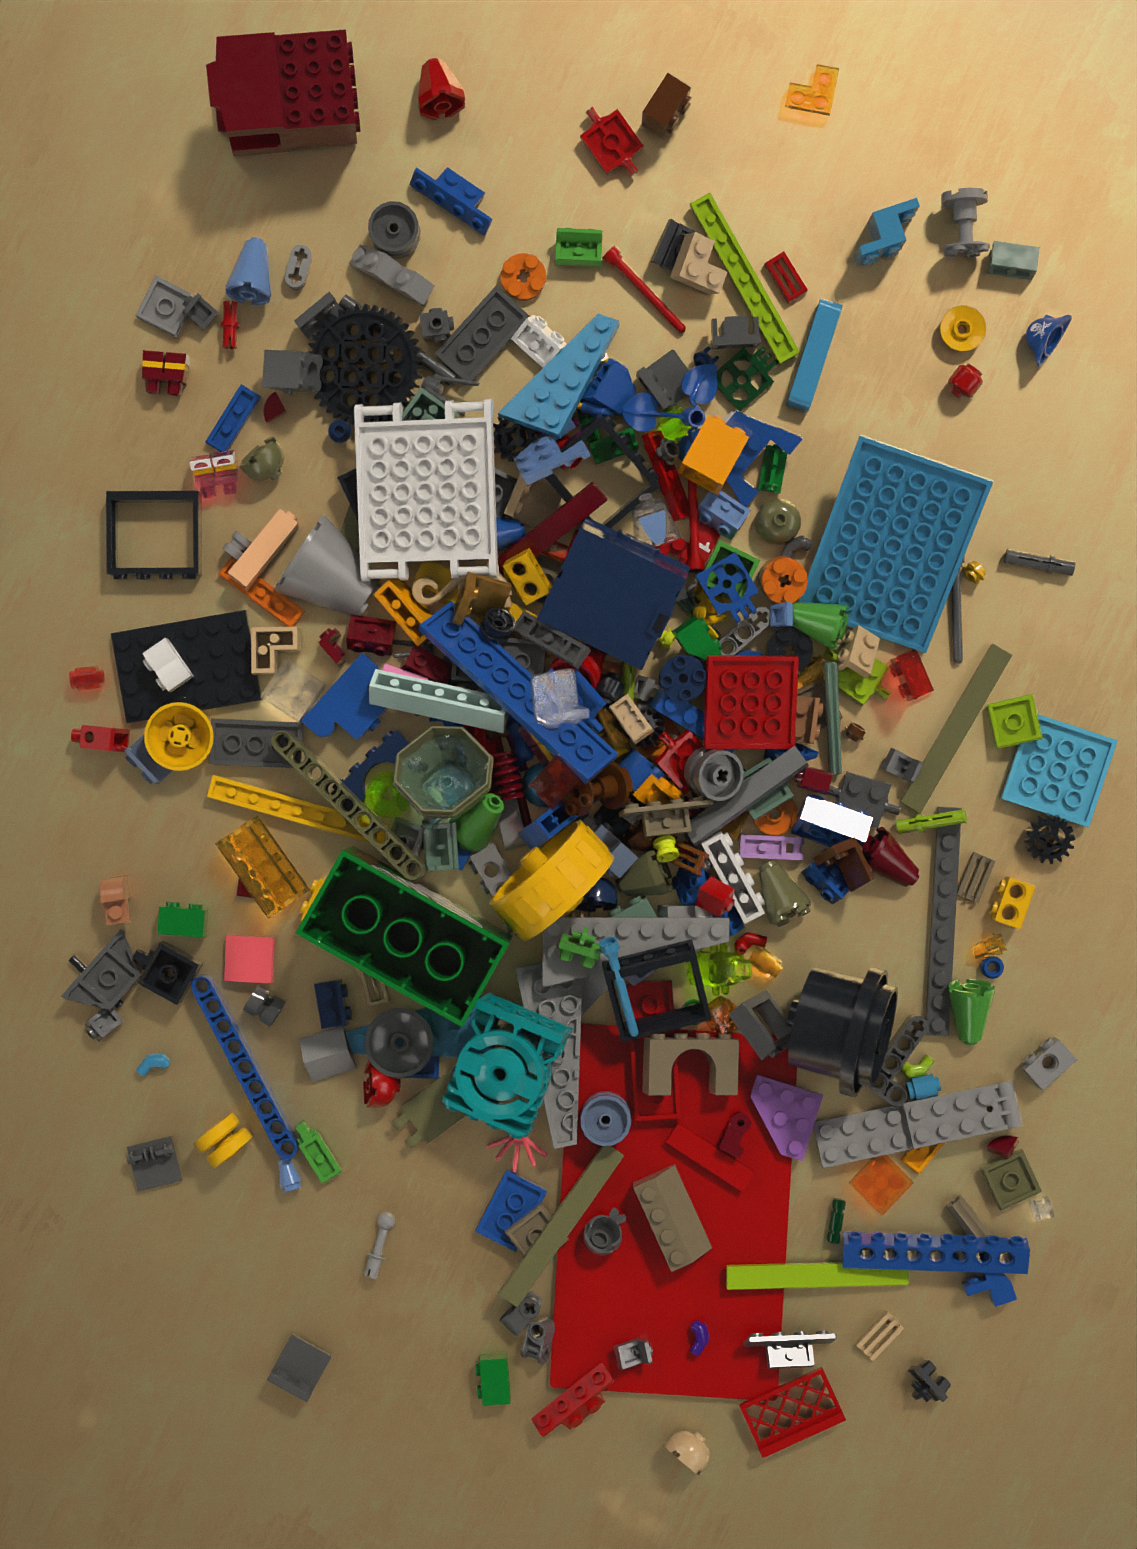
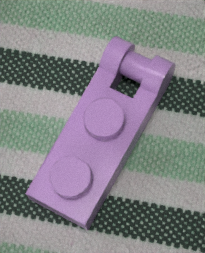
M740 834L739 855L741 858L803 860L804 853H801L802 844H804V837ZM786 844H793L792 853L786 852Z

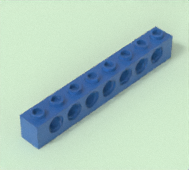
M850 1231L843 1232L841 1256L843 1268L1028 1274L1030 1248L1027 1238L1020 1236L998 1237L990 1235L986 1238H977L971 1234L956 1236L951 1234L930 1235L927 1233L906 1234L903 1232L894 1234L878 1231L873 1233Z

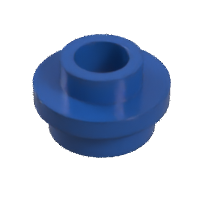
M987 956L981 962V972L987 978H998L1003 973L1004 964L996 956ZM994 963L996 966L995 970L989 971L988 965Z

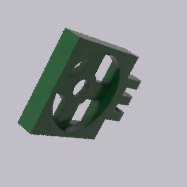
M764 346L752 356L743 347L717 370L718 390L739 412L774 383L767 373L778 362L773 360L767 365L766 362L772 355L768 353L763 358L760 357L766 350ZM746 361L752 365L744 371L739 370L734 362ZM725 370L733 377V382L726 388L722 385V374ZM757 372L761 376V386L758 390L750 383L751 377ZM739 376H744L746 378V382L744 384H739L737 382V378ZM738 389H744L750 397L746 400H737L732 397V394Z

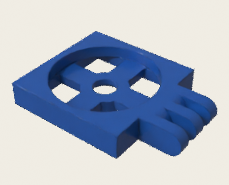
M736 552L695 576L718 616L729 610L733 619L738 624L741 622L740 617L737 615L738 612H741L744 619L749 617L745 610L746 607L749 608L752 614L757 612L750 597L759 591ZM733 564L740 571L730 576L726 574L722 565ZM714 571L719 579L718 584L708 589V576L710 572ZM745 579L747 581V590L744 596L740 598L735 589L736 584ZM724 580L731 581L732 585L730 588L726 589L723 587L722 583ZM720 593L728 594L732 603L723 604L716 601L714 597Z

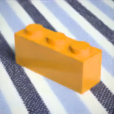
M399 578L389 579L374 593V596L417 646L429 642L430 640L418 629L420 624L433 614L425 605L419 604L414 599L411 588L404 580Z

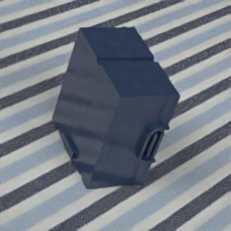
M586 517L537 620L642 670L657 638L661 637L673 613L675 602L687 579L690 567L660 553V548L654 549L653 545L628 533L626 535L623 534L621 529L617 532Z

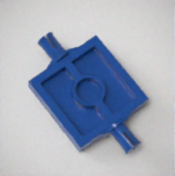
M552 668L544 674L554 684L550 692L598 734L604 727L595 717L598 711L607 703L582 674L575 669L568 676L560 678Z

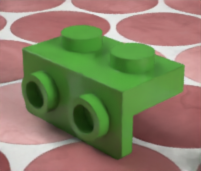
M557 228L555 265L601 267L603 231Z

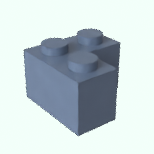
M599 823L593 832L615 857L606 873L611 877L616 875L621 878L638 857Z

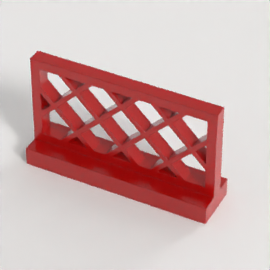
M822 1367L739 1404L762 1458L846 1421ZM818 1375H821L824 1381L821 1390L809 1386L811 1379ZM792 1387L804 1388L800 1400L788 1396ZM807 1390L819 1394L815 1405L803 1401ZM776 1395L783 1398L779 1409L767 1405L770 1397ZM822 1395L831 1398L834 1406L828 1409L818 1407ZM786 1399L798 1403L794 1415L782 1411ZM752 1405L762 1407L758 1418L750 1416L746 1408ZM801 1405L813 1409L810 1417L804 1419L798 1416ZM765 1409L777 1413L773 1424L762 1420ZM780 1415L792 1418L790 1426L786 1428L777 1426ZM760 1424L771 1428L769 1435L762 1439L757 1434Z

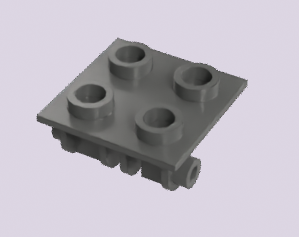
M172 1136L127 1147L129 1155L126 1158L128 1164L132 1166L138 1191L182 1181Z

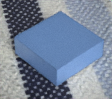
M785 602L770 605V628L778 629L793 626V603Z

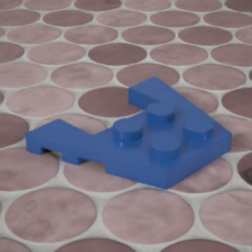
M736 411L727 421L726 425L742 429L746 432V436L749 439L727 481L741 504L747 507L759 490L741 475L770 440L790 455L802 441L803 437Z

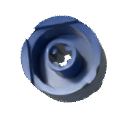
M633 748L618 764L620 767H625L628 770L634 791L651 774L658 779L661 776L665 779L667 777L660 769Z

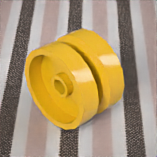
M234 1112L223 1118L193 1143L200 1153L206 1152L212 1146L216 1148L206 1158V1161L213 1169L223 1161L233 1157L253 1137L246 1127L239 1129L234 1134L231 1133L240 1123V1119Z

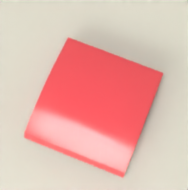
M226 935L224 981L273 983L275 937Z

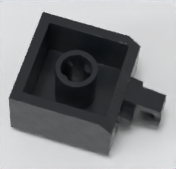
M165 941L160 942L156 950H150L149 953L137 949L132 957L142 963L141 969L144 970L138 983L176 1005L182 1003L191 983L204 963ZM172 968L175 976L169 978V972L166 969Z

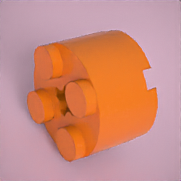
M777 556L766 561L761 567L758 576L762 592L769 599L779 604L796 602L804 594L808 583L807 572L804 567L796 560L787 556ZM785 576L788 580L786 583L781 584L778 578Z

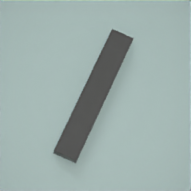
M793 746L743 782L739 791L733 797L725 801L715 802L690 820L691 832L687 833L695 846L699 845L805 769L809 764L796 746Z

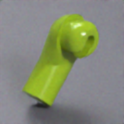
M925 1055L918 1065H911L908 1062L904 1063L901 1073L905 1074V1077L909 1079L924 1076L935 1061L928 1055Z

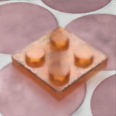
M887 1155L871 1158L848 1183L883 1216L914 1182Z

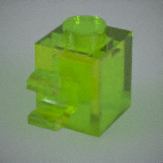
M675 404L663 413L681 414L686 407L682 408ZM656 417V424L663 433L664 438L668 440L676 438L678 443L682 436L688 435L687 430L691 426L684 425L681 419Z

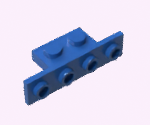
M448 167L436 180L418 168L414 170L410 186L485 236L493 219L476 208L485 195L484 191Z

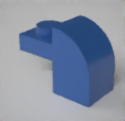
M982 1273L983 1276L972 1275L967 1277L966 1281L961 1282L967 1296L988 1290L991 1302L995 1307L1017 1300L1013 1285L1004 1273Z

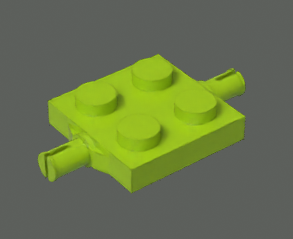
M827 648L822 656L837 663V654ZM875 658L871 675L866 678L849 667L841 671L838 670V689L862 706L870 695L875 692L887 700L892 692L884 688L881 683L889 667Z

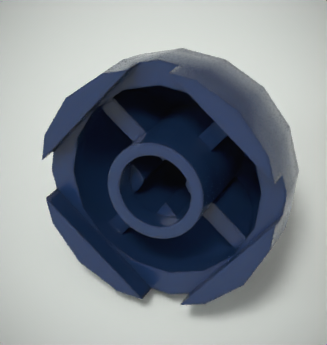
M600 878L583 896V901L575 910L596 912L597 908H603V911L617 908V891L614 884L608 879Z

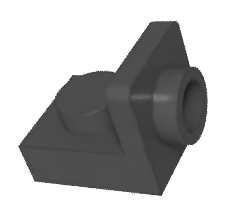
M113 1008L111 1010L101 1009L85 1023V1031L91 1039L94 1040L96 1038L100 1042L106 1035L118 1027L123 1020Z

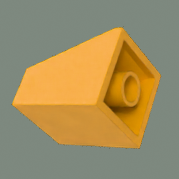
M708 415L687 452L678 474L719 495L749 437L746 436V432L742 429L726 425L722 418Z

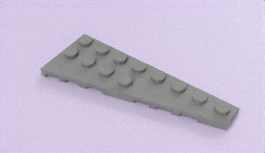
M560 917L543 930V986L603 973L601 962L608 960V957L601 953L599 960H596L594 966L588 968L581 965L583 955L574 953L572 961L560 959L561 948L558 947L563 933L572 936L573 930L582 933L584 927L589 928L587 935L596 937L594 943L597 944L604 938L616 937L620 947L617 957H622L690 939L693 941L695 950L729 942V918Z
M543 962L516 967L524 1008L573 1028L562 1055L557 1060L552 1061L551 1080L543 1100L554 1149L576 1145L582 978L543 986Z

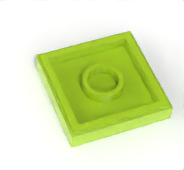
M1033 694L987 704L997 749L1043 739Z

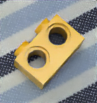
M530 548L505 561L503 574L508 581H512L517 598L520 601L523 600L525 605L550 592L552 586ZM517 563L523 564L526 571L518 572L514 565ZM533 583L537 587V591L530 592L527 590L526 584Z
M1008 876L1004 880L1001 879L997 888V892L1000 893L997 902L993 901L989 914L992 915L991 919L1021 930L1036 886ZM1013 885H1018L1020 888V893L1017 897L1010 895V888ZM1009 906L1012 909V915L1010 918L1004 919L1002 911L1005 907Z

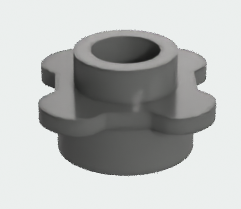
M664 438L660 441L661 445L656 449V454L665 460L668 465L674 464V458L679 455L680 450L674 441Z

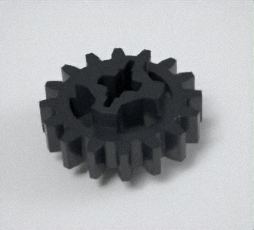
M498 417L500 423H493L495 432H493L494 445L497 446L494 449V453L502 452L500 455L501 459H506L508 456V461L514 462V458L537 439L534 434L539 431L516 423L512 427H506L511 421ZM526 430L528 432V439L526 438L525 434ZM512 433H516L517 441H513ZM516 447H523V449L518 452H512L516 449Z
M1049 813L1046 814V819L1037 816L1039 822L1031 821L1032 829L1025 830L1026 834L1029 835V837L1024 838L1025 843L1029 844L1026 847L1027 851H1033L1031 854L1033 859L1040 856V863L1048 859L1049 863L1053 864V859L1055 858L1062 862V855L1069 856L1067 849H1074V845L1070 842L1076 840L1075 835L1070 834L1074 831L1072 826L1066 827L1068 821L1064 819L1060 822V817L1057 814L1054 819H1051ZM1059 828L1063 830L1065 838L1058 835ZM1053 835L1054 840H1049V843H1047L1045 838H1050ZM1034 839L1041 842L1040 850L1036 847Z

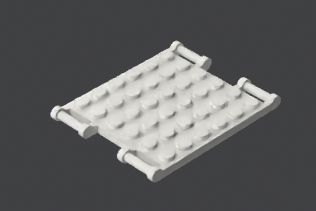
M493 399L455 403L453 400L445 401V419L402 421V403H393V405L364 407L363 404L354 406L360 575L362 581L384 578L408 580V561L450 560L452 579L466 576L467 572L482 576L490 575L491 578L499 576ZM484 411V417L454 419V413ZM393 415V421L364 422V416ZM489 559V566L460 567L459 560ZM398 562V569L370 570L369 563Z

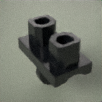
M925 1360L918 1366H911L908 1369V1372L915 1379L911 1383V1386L915 1389L912 1397L915 1400L922 1397L925 1402H928L931 1398L934 1401L941 1400L944 1402L948 1398L945 1393L951 1384L943 1376H939L933 1381L930 1376L935 1372L936 1367L930 1360Z

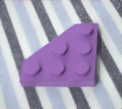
M757 1074L750 1097L781 1155L803 1161L823 1094Z

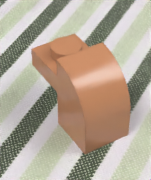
M127 875L102 879L100 882L101 903L104 905L107 925L130 922L131 915L128 898H131Z

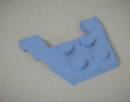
M572 419L567 425L563 435H565L566 433H568L576 427ZM542 433L526 449L521 451L514 458V461L522 478L529 485L553 474L554 471L552 469L554 468L557 469L563 464L566 467L571 466L573 460L580 456L583 460L590 457L591 454L584 442L581 440L562 453L556 442L559 438Z

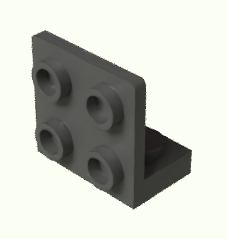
M675 350L669 351L649 367H643L636 373V377L646 391L655 397L658 407L663 413L687 396L681 390V382L689 370Z
M292 1334L267 1381L308 1402L331 1359V1355Z

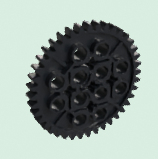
M355 304L354 310L352 307L346 306V313L339 309V317L330 314L331 322L323 320L325 328L317 327L320 335L313 334L312 337L316 342L308 344L313 348V351L308 352L321 355L323 359L320 369L321 389L314 396L315 400L322 399L319 406H327L326 413L331 414L334 412L333 418L338 419L341 417V420L346 422L349 420L351 425H355L354 406L357 404H363L364 407L371 406L369 400L372 395H376L378 399L375 406L402 403L404 411L403 403H410L408 396L416 395L412 389L420 388V385L415 381L422 379V376L417 374V371L424 369V367L418 365V362L422 361L423 358L417 356L422 349L414 347L419 340L416 338L411 339L414 331H406L409 324H401L403 320L401 317L395 318V313L392 311L387 314V309L383 307L379 311V307L373 305L370 309V305L364 304L362 309L360 305ZM357 324L359 331L355 336H352L351 328ZM379 325L381 327V333L377 337H374L373 329L375 326ZM368 339L369 341H372V342H382V343H369V344H365V346H364V345H361L360 343H357V342H349V341H359V342H361V340ZM334 347L335 355L332 358H329L328 350L329 348ZM356 347L358 354L356 358L351 359L349 353L352 348ZM378 348L380 356L378 359L373 360L372 352ZM400 349L402 357L399 361H395L394 353ZM346 362V366L338 367V363ZM365 362H366L367 364L374 365V366H367V367H363V368L358 367V366H355V365L364 364ZM390 364V368L382 369V365ZM329 370L334 371V378L331 381H328L326 377ZM351 371L356 372V379L353 382H350L348 378ZM373 372H377L379 375L376 383H372L370 379ZM399 372L401 381L398 384H394L393 376ZM364 385L369 388H375L379 390L367 389L361 392L357 389H349L347 387L359 388ZM350 394H354L355 402L350 406L347 399ZM390 415L364 416V422H382V418L385 421H390Z

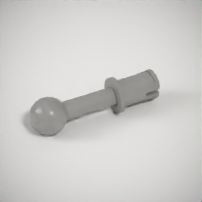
M383 1212L377 1218L379 1231L373 1252L367 1253L369 1258L363 1276H369V1278L373 1279L378 1278L382 1259L385 1260V1257L381 1256L386 1236L388 1230L392 1229L395 1225V1218L389 1212Z

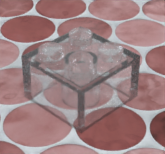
M285 658L260 697L297 722L302 723L301 720L310 711L327 684Z

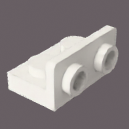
M535 315L526 318L511 338L542 368L567 345L561 334L552 331L547 327V323L543 318Z

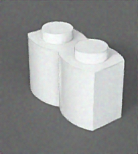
M167 638L162 639L142 653L145 657L143 663L150 672L155 671L158 676L156 682L163 691L167 689L169 692H172L194 677Z

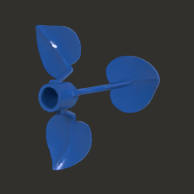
M698 365L687 371L682 378L681 390L684 394L690 396L689 402L693 408H686L681 414L656 412L658 409L657 400L653 395L643 392L632 396L622 407L623 419L631 428L641 432L650 431L655 428L656 416L679 418L684 425L691 426L687 430L688 435L682 436L677 443L680 450L678 457L683 462L700 431L698 427L702 426L705 422V413L699 409L700 407L696 403L706 404L710 402L717 392V365Z

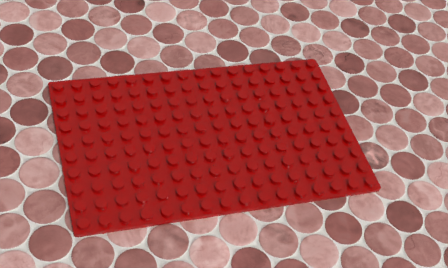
M581 1023L577 1144L566 1146L563 1149L560 1204L601 1147L591 1142L581 1128V1110L585 1101L597 1092L610 1091L620 1095L630 1109L631 1126L625 1138L621 1142L612 1145L624 1157L567 1236L569 1240L560 1246L557 1251L553 1319L555 1332L552 1339L550 1370L551 1387L569 1389L600 1363L607 1367L614 1378V1382L603 1391L749 1400L778 1387L779 1369H768L765 1346L744 1347L743 1341L750 1334L762 1333L763 1337L771 1336L773 1333L782 1332L784 1288L727 1290L726 1265L786 1263L792 1158L780 1154L750 1094L757 1074L796 1086L797 1067L789 1065V1048L774 1058H771L769 1055L761 1060L742 1033L687 1029L675 1030L676 1033H687V1037H696V1033H709L710 1037H718V1033H731L732 1037L739 1039L738 1094L714 1095L710 1093L709 1062L706 1055L699 1049L686 1050L677 1057L681 1118L635 1121L630 1040L621 1042L617 1025ZM771 1035L776 1042L778 1040L775 1035ZM737 1111H742L748 1115L751 1126L743 1134L739 1144L744 1149L741 1157L738 1158L725 1152L755 1172L743 1192L665 1142L678 1122L718 1148L731 1115ZM609 1116L601 1118V1120L604 1119V1122H609ZM675 1164L712 1249L694 1262L671 1272L633 1188V1182ZM612 1208H617L619 1215L624 1214L626 1216V1221L620 1223L622 1230L621 1244L613 1253L596 1255L587 1248L584 1242L583 1232L586 1224L595 1216H609ZM697 1320L707 1326L710 1337L700 1356H696L690 1351V1348L696 1341L695 1332L691 1331V1325ZM635 1338L647 1340L653 1351L651 1356L652 1363H640L623 1370L619 1369L614 1346ZM778 1396L770 1397L769 1401L777 1400Z

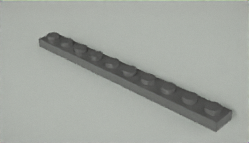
M938 807L937 814L962 810V808ZM961 824L936 828L925 1018L928 1023V1030L925 1035L949 1036L951 1000L948 985L952 982Z

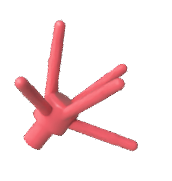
M507 1136L486 1146L489 1149L507 1142L495 1157V1160L498 1161L512 1143L516 1144L512 1165L513 1173L517 1170L520 1145H524L532 1166H535L536 1163L529 1145L544 1157L548 1156L544 1150L528 1137L515 1139Z

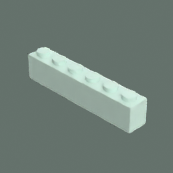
M375 669L369 684V704L500 733H504L509 718V713L484 692Z

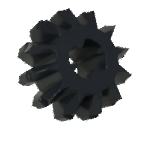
M646 709L643 716L654 732L637 744H634L635 746L641 744L643 749H647L649 743L652 747H656L655 741H661L659 739L660 734L666 732V729L662 727L665 725V721L663 718H660L659 713L654 712L652 714L649 709Z

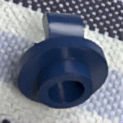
M706 347L703 351H698L694 354L695 366L715 364L719 357L711 358L707 354L711 348Z
M344 420L332 422L328 429L330 438L336 443L346 442L352 433L350 425Z

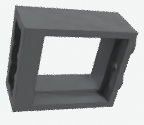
M767 990L743 1002L729 1014L761 1060L769 1055L771 1058H774L789 1048L792 1028L787 1027V1016ZM757 1010L777 1037L778 1040L776 1042L753 1011Z

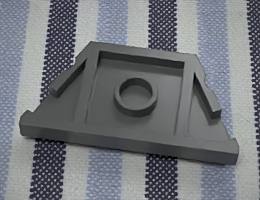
M121 929L61 995L63 999L111 1010L141 977L137 963L132 958L133 953Z

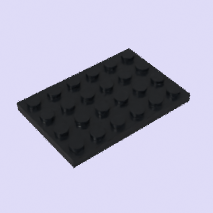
M247 610L111 633L126 723L149 720L157 709L170 703H188L203 711L262 700L259 677L251 673V631ZM164 638L169 639L194 676L172 692H169L167 689L163 691L156 682L158 676L155 671L150 672L143 663L145 657L142 653Z

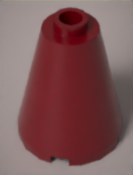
M877 828L875 831L878 833L874 837L869 835L862 847L863 855L867 864L870 865L872 872L904 887L914 885L919 879V868L886 828Z

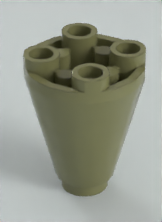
M774 860L759 867L761 872L759 876L770 924H777L778 927H781L790 922L789 918L795 915L801 917L811 911L809 908L811 906L810 899L781 865H777Z

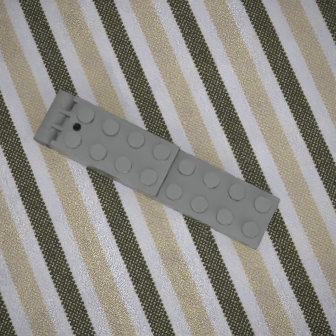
M1007 1081L907 1102L900 1106H890L815 1122L813 1128L822 1168L1016 1128L1023 1126L1013 1082ZM987 1106L991 1107V1112L986 1110Z

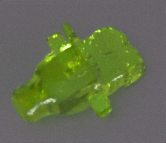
M726 942L720 944V951H718L717 944L710 946V951L696 952L703 985L712 986V993L715 996H719L720 987L722 994L728 995L729 986L751 978V962L744 959V954L729 952ZM687 961V977L690 985H695L690 961Z

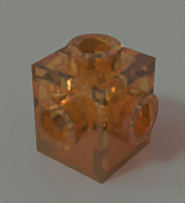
M721 995L708 1003L711 1020L706 1021L709 1028L721 1034L734 1031L736 1025L729 1014L737 1006L730 999Z

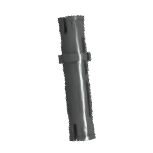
M1007 549L1004 557V563L1046 570V573L1050 574L1056 572L1073 576L1075 570V561L1056 559L1052 555L1045 557Z

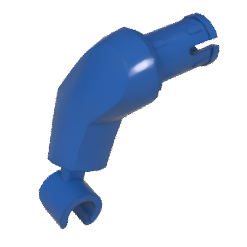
M509 714L508 720L510 723L507 725V728L514 739L515 755L519 758L513 762V764L520 765V769L514 772L518 774L525 762L533 759L535 746L531 734L525 728L519 730L522 725Z

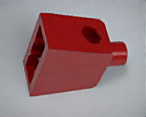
M82 725L81 729L74 728L72 730L71 741L80 743V748L124 752L129 745L130 730Z

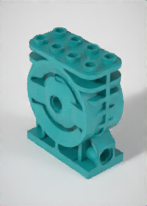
M487 993L479 998L476 1003V1011L471 1022L475 1035L465 1044L458 1057L456 1068L451 1074L452 1079L446 1087L447 1092L443 1095L442 1102L448 1110L455 1112L459 1110L465 1113V1116L471 1120L484 1121L492 1129H502L507 1131L510 1137L521 1139V1137H527L532 1132L533 1123L538 1117L539 1108L543 1104L542 1100L551 1080L552 1061L557 1060L562 1055L573 1028L492 993ZM500 1019L511 1023L498 1025ZM499 1044L509 1046L515 1049L517 1052L506 1047L492 1048L486 1051L484 1054H481L474 1050H482L488 1046ZM525 1062L527 1063L529 1072L533 1073L537 1077H534L527 1073ZM497 1068L504 1070L506 1074L504 1079L497 1075ZM518 1094L530 1101L525 1102L519 1098L511 1103L497 1104L488 1101L487 1097L497 1101H504Z

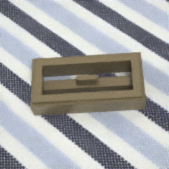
M973 852L957 890V895L979 903L996 861ZM977 859H980L967 893H964L963 891ZM985 862H987L988 865L978 886L975 896H972V893L982 872Z

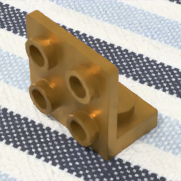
M467 572L455 603L453 623L462 625L464 618L469 617L470 612L484 616L491 608L503 609L512 584Z

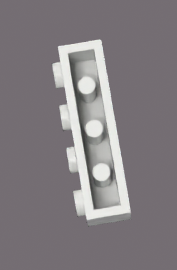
M720 829L701 842L706 853L709 854V859L721 881L735 889L733 899H735L734 905L744 924L765 914L762 907L765 905V901L760 892L755 894L752 888L755 883L750 873L745 874L741 866L744 865V862L738 852L736 854L733 853L730 846L734 844L729 834H723Z

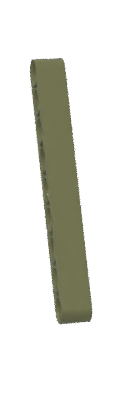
M282 730L274 733L271 739L274 749L405 878L418 880L424 877L426 874L424 862L294 734ZM286 735L288 737L289 742L288 745L283 748L280 745V739L281 737ZM302 751L305 759L299 764L296 761V755ZM318 767L321 770V776L315 780L312 777V771ZM332 783H335L337 786V792L334 795H330L328 792V787ZM351 799L354 805L352 810L348 812L344 808V803L346 800ZM367 815L370 823L364 828L360 820L362 816ZM380 831L386 834V840L382 844L376 838ZM396 847L401 848L403 852L399 860L393 857V850ZM413 863H416L419 867V872L416 876L411 875L409 872V867Z

